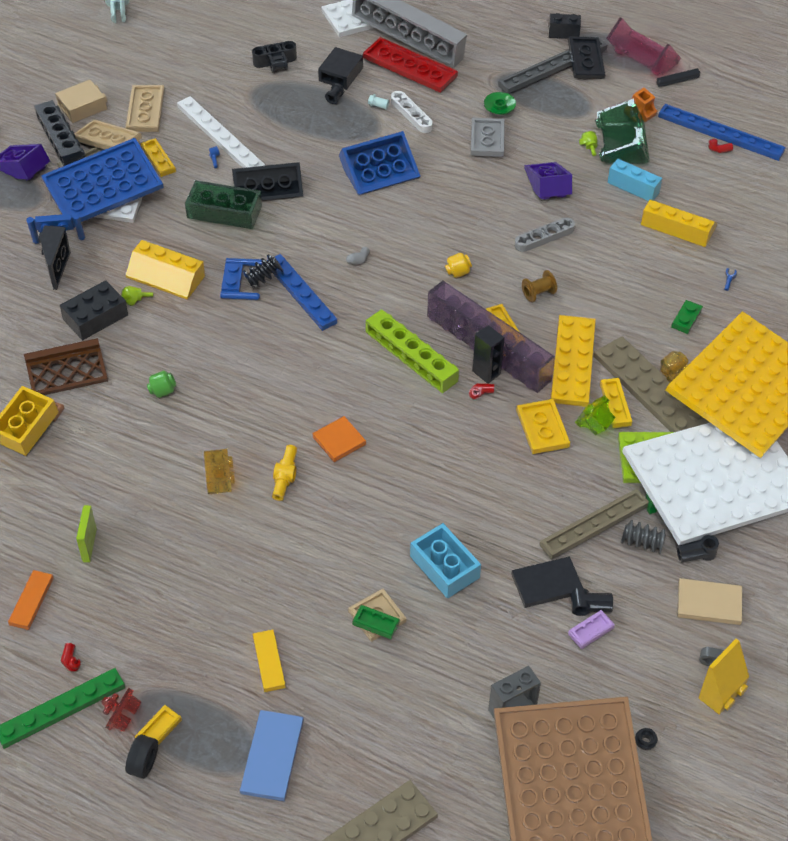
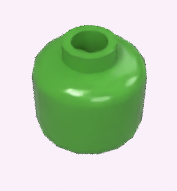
M164 370L149 377V384H147L150 394H155L158 398L173 393L174 387L177 386L172 373Z

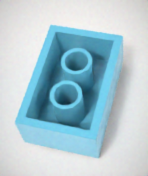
M444 523L410 543V557L447 599L480 578L481 564Z

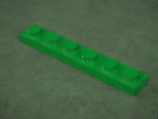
M113 668L0 724V743L3 749L125 689V684L116 668Z

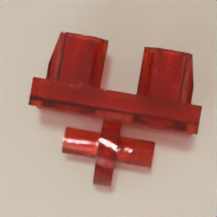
M128 688L119 703L117 702L119 695L115 693L111 698L104 697L101 703L105 707L103 713L109 715L110 711H114L105 728L110 731L113 727L121 731L126 730L131 719L122 714L123 709L135 714L141 704V701L132 695L134 690Z

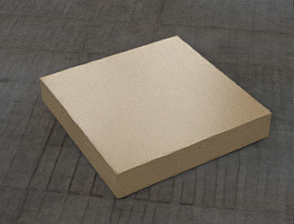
M384 588L348 608V612L353 619L360 605H364L399 618V626L406 622V617ZM362 629L371 642L381 637L378 634Z

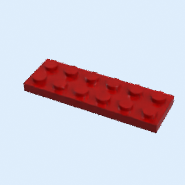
M382 37L377 39L363 52L364 59L440 93L458 76L457 70Z

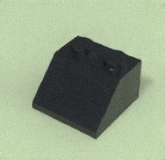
M550 13L549 38L568 39L569 36L580 37L581 15Z

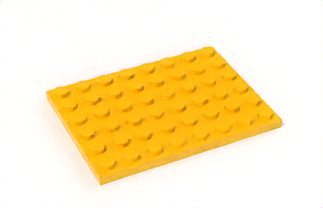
M742 311L667 386L665 391L759 458H762L788 428V342Z

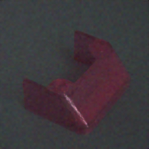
M621 17L606 38L615 48V52L620 55L624 53L650 68L651 72L657 76L665 74L681 60V57L671 45L667 43L663 47L631 29Z

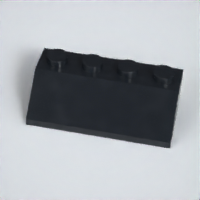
M300 162L232 169L236 203L303 196Z

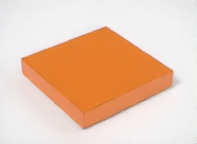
M345 416L312 433L315 441L333 462L366 445V440Z

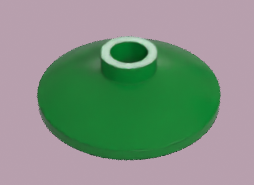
M494 92L485 97L484 107L494 114H507L515 109L516 100L508 93Z

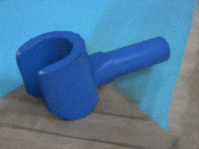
M215 146L209 148V156L212 158L214 168H217L216 157L220 156L218 147Z
M729 268L726 269L727 281L724 290L728 291L732 279L736 278V269L733 275L728 274Z

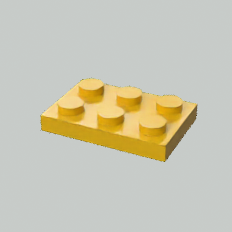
M554 399L517 405L516 411L532 454L570 447V441Z

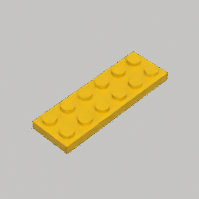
M559 315L551 399H554V402L557 404L588 407L596 319Z

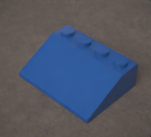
M404 131L342 148L339 154L343 169L358 195L421 177Z

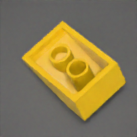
M735 639L709 666L698 698L719 715L724 709L728 711L735 703V697L737 695L741 697L748 689L746 684L749 673L738 639Z

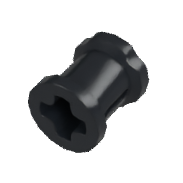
M334 83L331 86V90L325 94L326 100L330 104H336L339 101V97L345 93L344 87L339 83Z

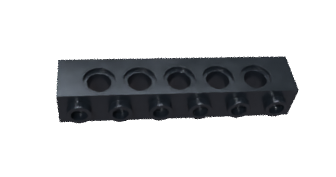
M53 100L34 105L37 119L62 165L66 166L83 159L85 152L80 147L78 139L75 138L73 130L70 129L69 123L66 122L64 114H61L59 105L56 106Z

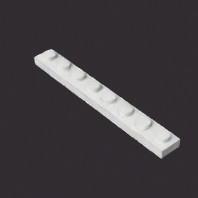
M191 96L177 102V107L242 168L265 166L261 160Z

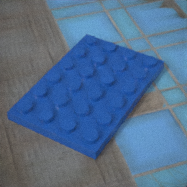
M136 138L41 175L61 214H71L73 216L75 213H78L81 222L164 188L162 181Z

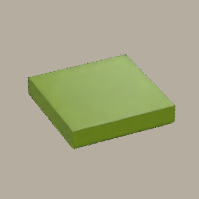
M84 505L82 508L76 537L83 562L91 561L97 531L91 505Z

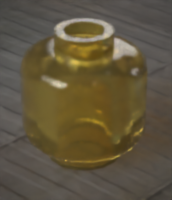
M671 351L661 359L660 371L665 377L676 378L688 366L689 361L682 352Z

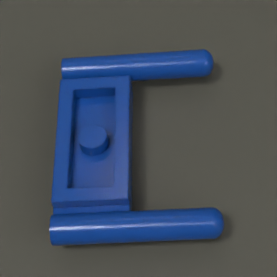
M75 213L73 216L71 214L35 216V219L32 217L26 219L32 241L35 244L39 243L37 230L42 232L44 225L65 227L66 231L74 230L76 227L79 240L85 239L81 218L78 213Z
M226 258L220 298L259 300V293L240 292L243 266H255V262L262 265L261 259Z

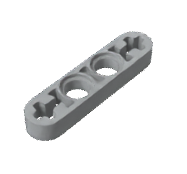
M562 218L523 233L515 238V249L525 252L573 233L575 222L571 218ZM549 230H554V231H556V233L553 234V233H549L548 231H549ZM534 236H540V237H542V238H541V239H535V238H533V237H534Z

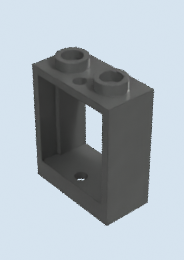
M530 666L491 685L488 711L493 718L494 708L538 704L541 682Z

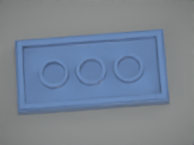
M260 710L240 794L285 802L304 721L303 717Z

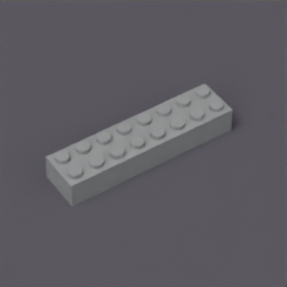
M353 0L352 16L452 68L464 59L466 33L401 0Z

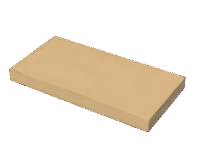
M132 85L126 129L136 132H159L165 90L164 85Z
M97 120L91 121L74 133L75 138L79 142L104 150L136 138L137 141L142 139L140 132Z

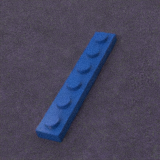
M281 254L275 256L284 270L281 272L277 269L278 275L275 277L317 326L323 331L336 325L337 318L286 259Z

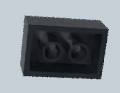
M106 280L60 304L63 320L82 341L128 316L126 300Z

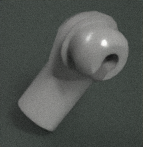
M362 247L360 253L348 255L346 258L347 263L363 264L370 252L369 248Z

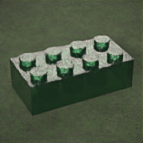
M195 180L185 202L188 219L253 229L262 208L261 191Z

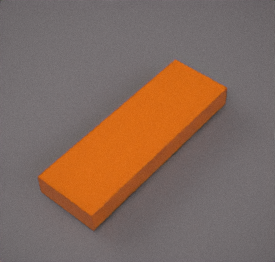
M36 570L32 571L8 620L10 626L26 630L30 629L54 579L52 574Z

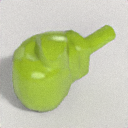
M593 131L582 133L581 139H579L580 145H585L586 149H591L592 155L596 156L595 148L598 146L596 133Z
M126 286L122 289L121 296L128 305L133 306L136 301H141V297H153V292H141V288Z

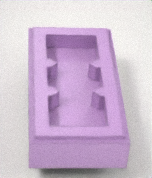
M600 610L570 629L568 635L580 649H583L614 629L615 624Z

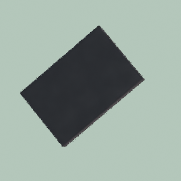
M569 36L568 45L574 78L604 79L606 75L599 37Z
M570 556L515 569L511 572L524 608L571 597V591L583 588Z

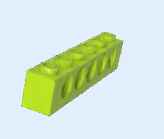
M381 309L366 320V333L442 394L458 382L459 369L456 365L451 364L442 354H438L429 344L420 340L416 334L406 329L392 315L387 314Z

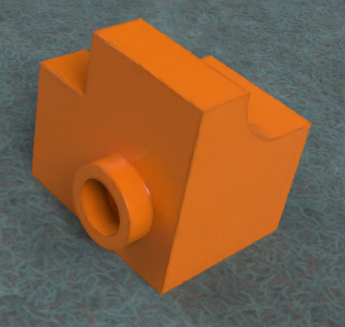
M643 87L633 94L632 99L624 107L623 112L634 121L640 117L644 122H647L657 114L654 106L655 96Z

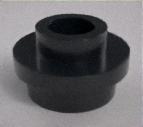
M650 728L640 729L635 736L637 746L643 750L653 749L658 741L656 733ZM647 738L650 742H645L642 739Z

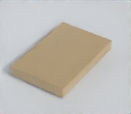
M679 578L677 617L741 625L742 586Z

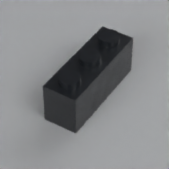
M489 325L478 330L475 334L472 372L487 384L501 375L505 337Z

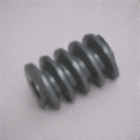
M630 520L625 525L621 544L627 539L629 546L635 541L636 548H639L643 543L644 550L651 546L653 553L659 548L661 554L666 536L665 529L658 533L655 526L650 531L649 524L642 529L641 522L634 526L633 520Z

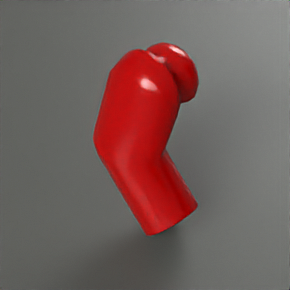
M477 383L469 390V396L472 399H478L484 393H494V384Z
M66 643L61 663L67 670L77 671L80 668L81 661L73 656L76 646L72 643Z

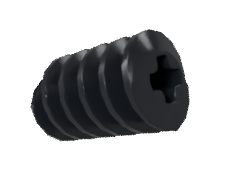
M268 254V261L263 258L261 259L262 265L255 262L256 269L249 266L250 273L243 270V274L252 288L253 285L259 288V281L265 284V277L271 280V273L277 276V269L281 272L284 271L275 257Z

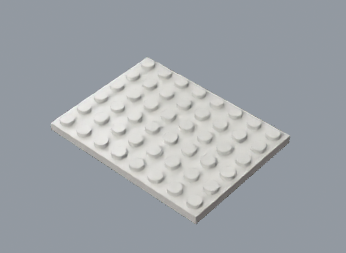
M707 423L628 445L622 450L679 546L699 540L705 535L719 534L788 512V456L777 441L762 458H759L712 423Z

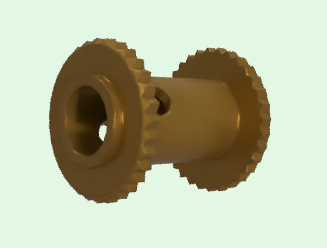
M545 270L542 275L543 277L531 282L527 278L522 280V290L528 301L535 302L536 295L547 290L551 294L557 292L556 279L549 270Z

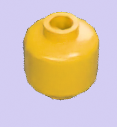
M462 252L448 257L447 265H445L448 275L452 274L454 278L468 274L472 267L468 255H464Z

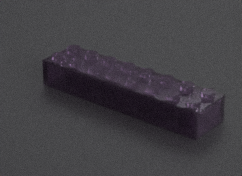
M442 280L428 291L427 317L431 321L442 326L444 330L452 333L457 339L465 342L473 350L476 332L489 325L505 337L502 359L503 370L536 393L540 392L552 381L554 355Z

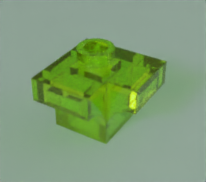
M605 395L594 400L592 404L585 407L575 423L579 427L588 428L595 435L607 430L616 418L609 410L608 403L610 400Z

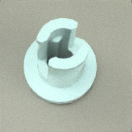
M105 0V3L110 7L112 22L116 23V10H120L122 22H125V6L129 3V0Z

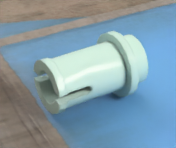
M374 94L369 96L368 104L371 107L376 106L387 110L389 100L376 97Z

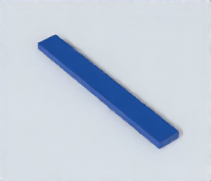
M665 104L658 114V117L732 143L777 161L780 160L785 152L786 147L668 104Z

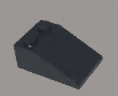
M44 225L42 232L39 233L38 240L42 245V255L45 258L53 290H57L71 251L65 227Z

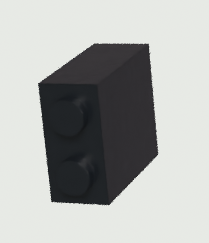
M335 47L318 68L319 81L329 85L339 83L347 90L363 69V55Z

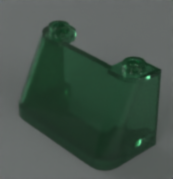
M634 99L597 112L595 122L597 128L602 130L604 147L599 152L602 162L614 164L617 159L629 164H645L650 162L645 124Z

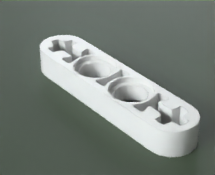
M395 91L391 94L392 105L420 132L429 133L432 131V120L404 92Z

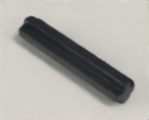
M698 68L659 77L656 79V84L658 87L699 78L700 71Z

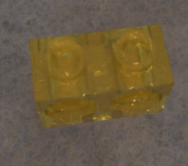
M227 449L204 451L208 494L232 492L231 484L235 483L234 472H230V468H233L232 456H228Z

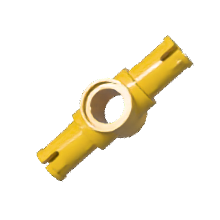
M287 445L283 459L280 460V463L276 462L273 472L275 487L272 494L274 500L283 501L287 486L295 480L297 467L294 460L297 447L294 445Z

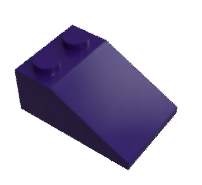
M42 144L10 145L0 153V171L16 179L30 180L35 176L36 172L45 169V165L50 162Z
M557 162L524 165L534 193L541 199H550L553 196L563 198L572 194V174Z

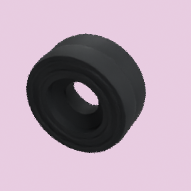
M141 734L135 738L126 760L125 771L127 774L142 779L148 776L157 756L158 740Z

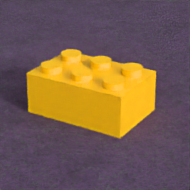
M21 386L0 413V444L27 456L59 413L54 399Z

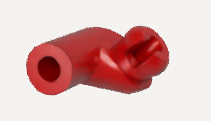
M717 139L709 140L708 147L712 151L724 153L733 150L732 143L720 145Z

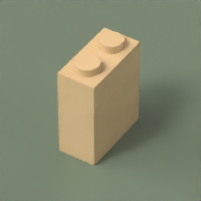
M91 80L55 93L57 104L72 123L107 110L106 95L101 93L97 84L94 85Z

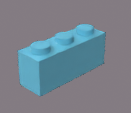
M617 159L609 169L607 183L649 201L654 200L660 193L662 178Z

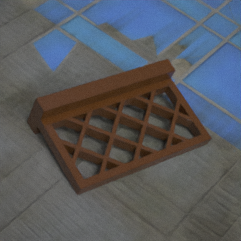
M98 338L24 354L31 390L36 391L35 387L39 381L47 385L44 389L36 391L42 395L108 381ZM98 355L99 358L95 364L87 360L90 356ZM77 359L81 362L75 368L69 365L71 360ZM59 363L62 366L57 372L50 368L53 364ZM84 363L91 366L88 373L80 370ZM40 367L43 371L38 376L32 373L31 369ZM65 368L73 371L69 377L61 374ZM96 369L102 372L103 376L94 378L91 374ZM47 371L54 375L50 382L43 379ZM77 373L84 376L82 381L79 382L72 379ZM58 377L65 380L61 386L53 384Z

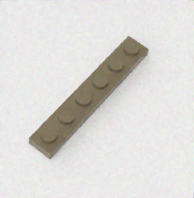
M635 489L541 540L540 547L552 560L647 508L649 501L638 489Z

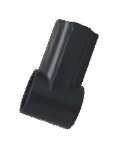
M705 535L701 540L680 546L677 544L678 559L681 563L697 559L711 561L717 555L719 540L714 535Z
M584 588L574 589L571 591L572 613L577 616H584L590 612H598L600 610L612 612L613 595L612 593H589Z

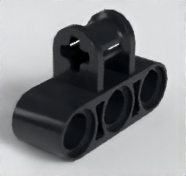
M285 41L253 48L252 58L254 67H270L272 72L280 69L288 70L287 63L297 59L296 43Z

